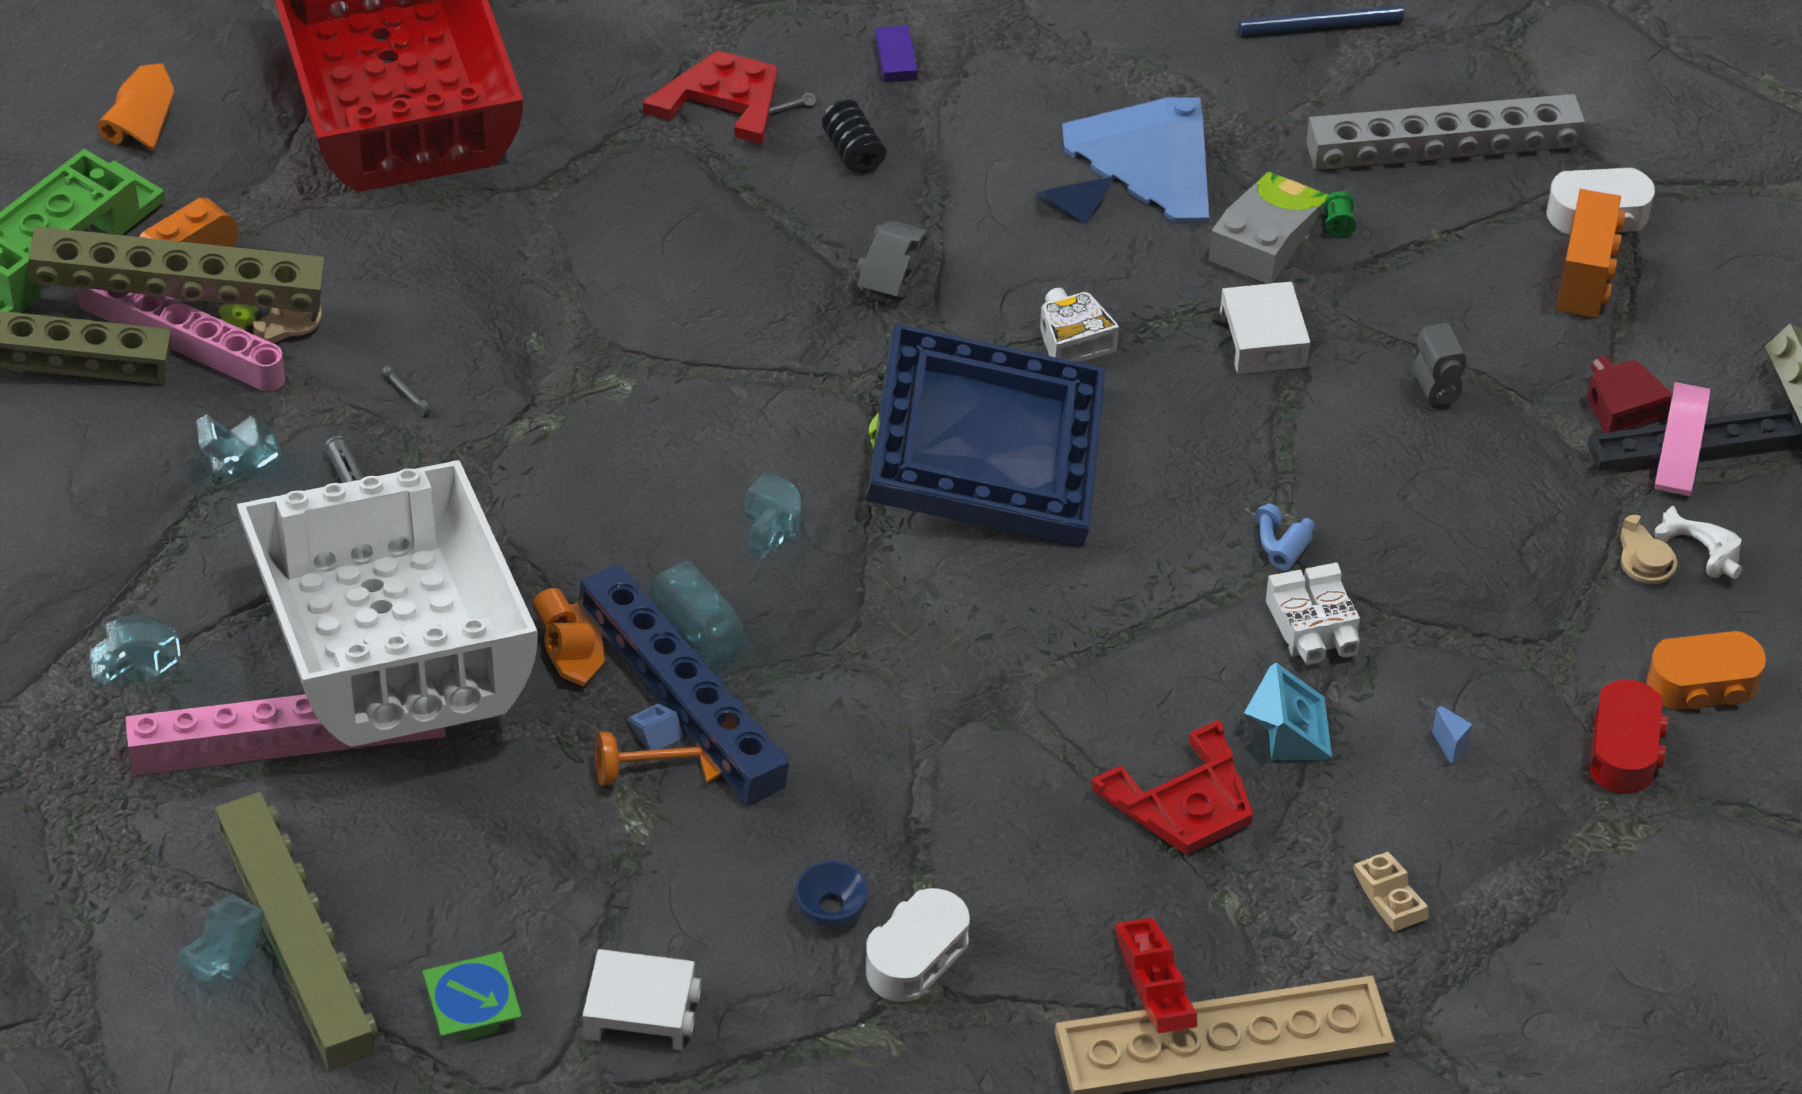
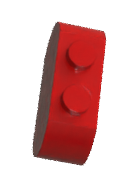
M1618 680L1607 684L1600 692L1595 713L1590 775L1600 786L1616 793L1630 794L1646 789L1653 781L1655 769H1662L1664 765L1666 746L1659 745V739H1665L1668 716L1661 715L1663 699L1660 694L1645 683L1635 680Z

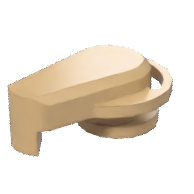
M321 306L315 322H312L313 312L268 308L267 315L259 321H253V335L271 343H276L290 336L310 333L319 326L322 318Z
M1630 515L1624 519L1620 536L1623 546L1621 557L1623 570L1629 577L1646 584H1660L1669 580L1675 574L1677 566L1675 553L1667 543L1653 539L1646 528L1640 524L1641 516ZM1670 564H1672V569L1666 575H1664L1666 572V568Z

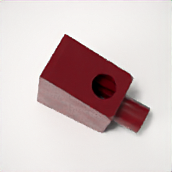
M1600 356L1591 364L1593 374L1590 378L1587 398L1604 433L1642 428L1667 419L1673 394L1639 361L1629 360L1614 365L1608 356Z

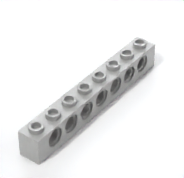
M1575 94L1309 117L1306 144L1314 170L1580 147L1585 120Z

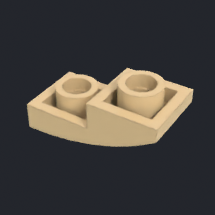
M1389 852L1375 855L1353 864L1354 872L1365 893L1393 932L1429 919L1427 904L1408 885V872Z

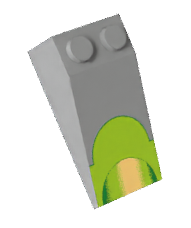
M1267 172L1224 212L1212 229L1208 261L1266 284L1273 283L1324 210L1325 197L1329 194Z

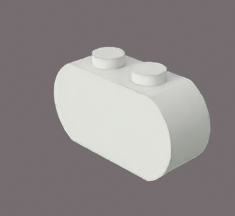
M1614 168L1563 171L1552 181L1547 206V217L1550 223L1563 233L1571 235L1580 188L1621 196L1619 210L1626 211L1622 232L1639 231L1649 220L1655 188L1651 179L1637 169Z
M935 888L920 890L908 902H901L894 910L891 919L883 927H876L866 941V977L871 988L888 1000L897 1002L917 1000L968 948L970 917L965 903L955 894Z

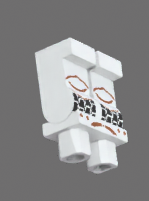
M1338 563L1306 568L1304 576L1301 570L1268 576L1266 603L1285 641L1289 644L1288 649L1291 656L1301 655L1307 665L1320 663L1325 659L1326 650L1336 648L1339 656L1343 658L1358 654L1360 618L1345 592L1341 582L1342 573Z

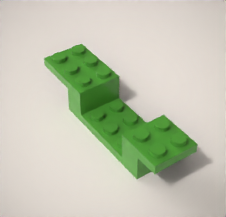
M86 149L81 150L0 212V311L22 313L41 298L39 283L29 282L28 258L34 226L83 231L93 224L108 234L122 235L166 201L164 190L115 160L108 163Z

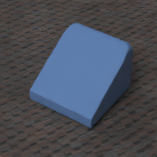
M659 703L627 719L628 725L648 750H660L681 740L684 736L677 713Z
M1439 706L1436 710L1432 734L1448 761L1454 764L1468 749L1472 724L1448 709Z

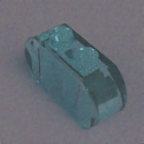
M685 560L650 579L649 589L652 600L657 603L660 612L668 622L677 626L681 637L687 644L699 652L702 661L707 667H711L745 647L744 629L735 609L691 561Z

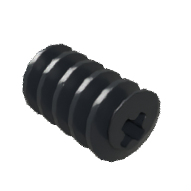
M842 99L834 102L824 112L822 128L848 170L854 173L870 172L883 163L887 150L881 143L878 135H876L873 127L870 126L871 124L858 103L852 99Z

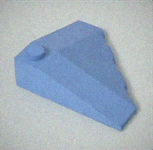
M1200 97L1163 98L1062 124L1063 146L1066 154L1075 158L1079 153L1092 161L1090 169L1103 178L1110 177L1112 181L1116 177L1129 185L1127 188L1128 194L1147 206L1151 203V200L1166 209L1164 217L1173 223H1209L1204 127Z

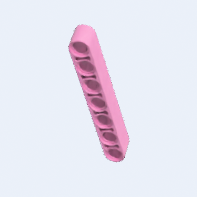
M75 287L78 304L83 310L112 323L171 329V350L263 391L279 389L285 382L283 354L280 347L171 297H155L146 294L117 293L114 291Z

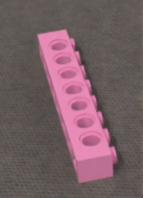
M306 694L126 716L127 742L133 776L446 737L445 727L349 747L332 735L318 720Z

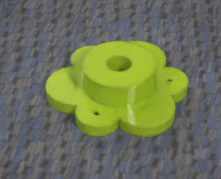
M225 304L218 309V313L221 317L220 320L245 330L248 325H253V321H257L258 307L242 304Z

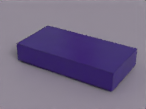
M908 25L875 28V40L884 81L917 79L918 70Z

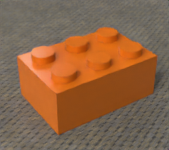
M1579 189L1557 311L1598 318L1601 304L1608 305L1612 284L1606 283V280L1612 281L1614 279L1617 259L1610 257L1618 256L1622 236L1615 234V231L1622 232L1626 211L1619 210L1620 195Z

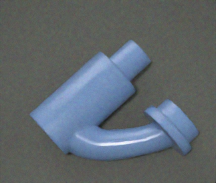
M1265 504L1255 512L1256 521L1260 525L1261 544L1268 554L1270 563L1281 571H1288L1313 540L1312 531L1315 528V524L1309 518H1304L1300 523H1293L1278 541L1274 536V530H1277L1281 525L1282 512L1273 504Z

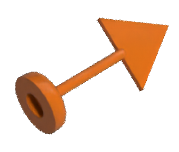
M601 731L597 732L595 736V768L601 786H610L617 781L619 762L699 757L706 784L721 776L722 773L698 743H696V747L618 753L617 742L611 732Z

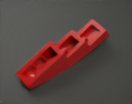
M1154 918L1114 923L1115 933L1130 976L1156 1032L1160 1034L1197 1028V1012L1186 996L1185 980L1175 966L1174 949Z

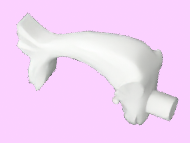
M1674 506L1663 513L1662 524L1655 528L1654 539L1666 543L1678 535L1692 536L1701 541L1710 551V558L1706 566L1708 576L1719 578L1720 575L1725 573L1731 578L1736 579L1740 575L1742 566L1738 564L1741 538L1734 532L1710 523L1686 520L1678 515Z

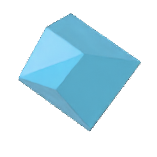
M1277 662L1271 665L1244 714L1268 730L1271 760L1326 761L1332 758L1325 697Z

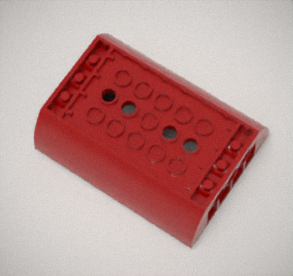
M274 0L322 156L330 170L350 188L357 192L493 167L511 146L522 119L523 97L488 0ZM387 38L385 41H377L376 39ZM385 60H394L395 62H392V63H384L383 61H385Z

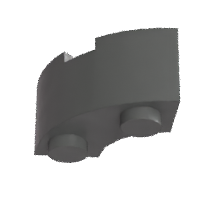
M888 220L883 225L878 224L866 258L861 257L858 261L855 276L859 278L857 286L898 297H905L915 270L922 264L930 230L894 220Z

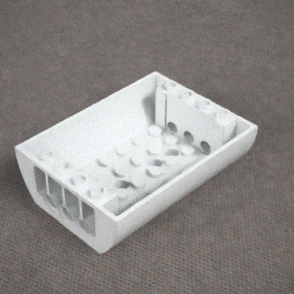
M460 460L417 469H403L396 473L381 476H367L361 480L341 484L331 483L321 488L292 491L285 495L237 504L239 518L309 704L318 720L338 740L349 747L499 716L505 714L517 700L525 687L535 661L537 629Z

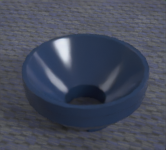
M834 860L818 862L806 868L797 879L795 886L797 906L804 917L813 923L828 927L842 926L854 921L862 914L867 903L868 884L863 874L850 864ZM834 899L839 901L843 907L838 912L828 913L823 911L820 905L825 900Z

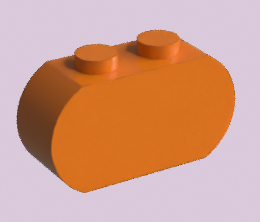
M201 197L143 231L139 237L234 247L238 237V224L234 218L212 200Z
M1740 631L1663 639L1653 651L1647 676V685L1660 694L1663 699V706L1673 710L1699 709L1706 706L1735 705L1741 702H1749L1758 692L1766 664V655L1762 646L1753 637Z

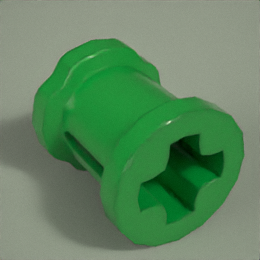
M1333 192L1325 197L1324 211L1328 214L1326 230L1333 237H1347L1355 232L1357 228L1356 218L1352 214L1354 198L1347 192Z

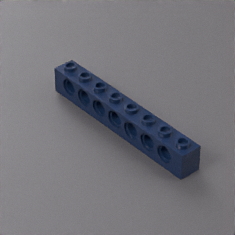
M619 564L581 579L578 602L580 609L663 706L677 713L681 728L695 745L698 743L703 748L705 753L722 772V777L743 802L749 805L786 788L789 760L785 752L772 743L762 725L754 722L745 711L742 702L738 698H734L724 687L719 675L712 673L702 661L699 652L695 648H691L681 637L677 626L670 624L660 612L657 603L644 594L637 580L633 576H629Z

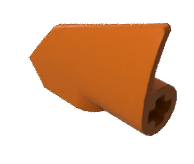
M163 64L142 65L123 83L117 93L116 103L97 122V129L105 140L113 144H120L128 135H131L150 150H155L175 94V89Z
M557 588L546 589L540 592L532 601V609L545 630V648L560 676L584 687L605 662L602 633L580 609L578 603L569 605L561 590Z

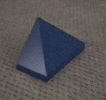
M1110 177L1036 191V197L1086 224L1110 187L1111 179Z

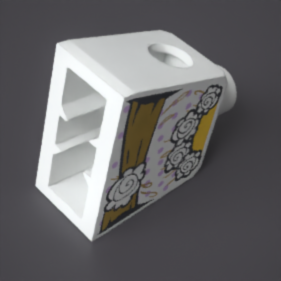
M1055 288L1047 293L1045 297L1047 303L1041 306L1040 329L1049 356L1074 362H1083L1117 352L1119 326L1090 293L1082 292L1067 296L1062 288Z

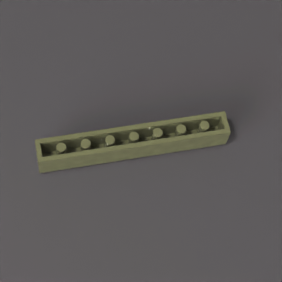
M261 792L216 806L215 810L220 835L327 1070L331 1071L375 1055L373 1038L378 1036L375 1020L371 1013L365 1015L361 1006L364 1005V1000L360 988L356 982L349 983L347 975H350L346 958L342 951L335 953L332 945H335L336 942L332 928L328 921L321 923L318 915H321L322 912L315 892L308 893L305 888L308 885L307 877L300 862L294 864L291 856H294V851L288 834L280 835L278 827L281 825L275 806L273 804L267 806Z

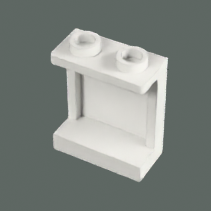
M1292 282L1222 288L1220 314L1222 318H1227L1235 344L1234 365L1237 374L1307 367L1310 340Z
M598 949L583 1012L584 1039L600 1041L603 1028L670 1036L673 1038V1049L682 1050L684 1036L691 1037L694 1027L695 1013L690 1012L691 1003H698L701 993L702 980L695 978V961Z

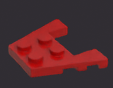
M715 51L643 101V111L649 115L671 120L688 99L742 113L743 115L734 125L735 137L763 144L766 137V125H768L770 118V105L773 104L778 80V68L776 65Z
M1220 720L1201 727L1189 735V744L1205 762L1204 765L1147 792H1142L1122 765L1092 778V791L1186 855L1252 824L1253 812L1241 777L1237 775L1233 764V754L1230 745L1227 746L1224 728Z

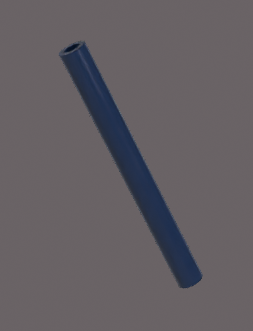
M1402 5L1239 19L1238 29L1240 36L1403 22L1404 10Z

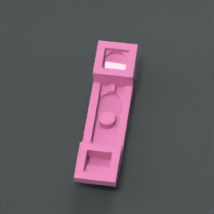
M1674 382L1673 396L1654 489L1691 496L1708 409L1710 389Z

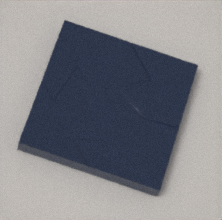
M895 323L888 348L866 501L1084 547L1090 530L1106 368Z

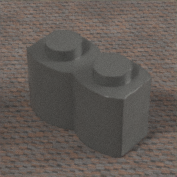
M1448 322L1426 326L1418 336L1417 346L1420 353L1414 361L1413 372L1431 407L1448 405L1456 402L1461 394L1462 381L1460 376L1466 367V355Z

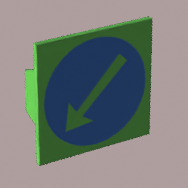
M502 952L422 970L441 1038L462 1033L467 1040L496 1033L500 1023L522 1018Z

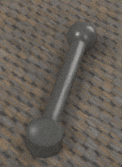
M805 93L802 99L770 107L769 115L802 105L811 107L815 103V96L812 93Z
M392 366L382 368V377L387 380L390 379L416 405L418 412L422 416L430 413V407L427 402L421 401L395 375V369Z

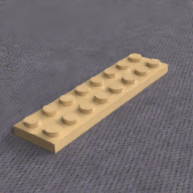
M1373 976L1193 1002L1191 1004L1197 1012V1028L1160 1034L1156 1032L1145 1010L1059 1022L1055 1026V1035L1071 1094H1115L1391 1052L1395 1042Z

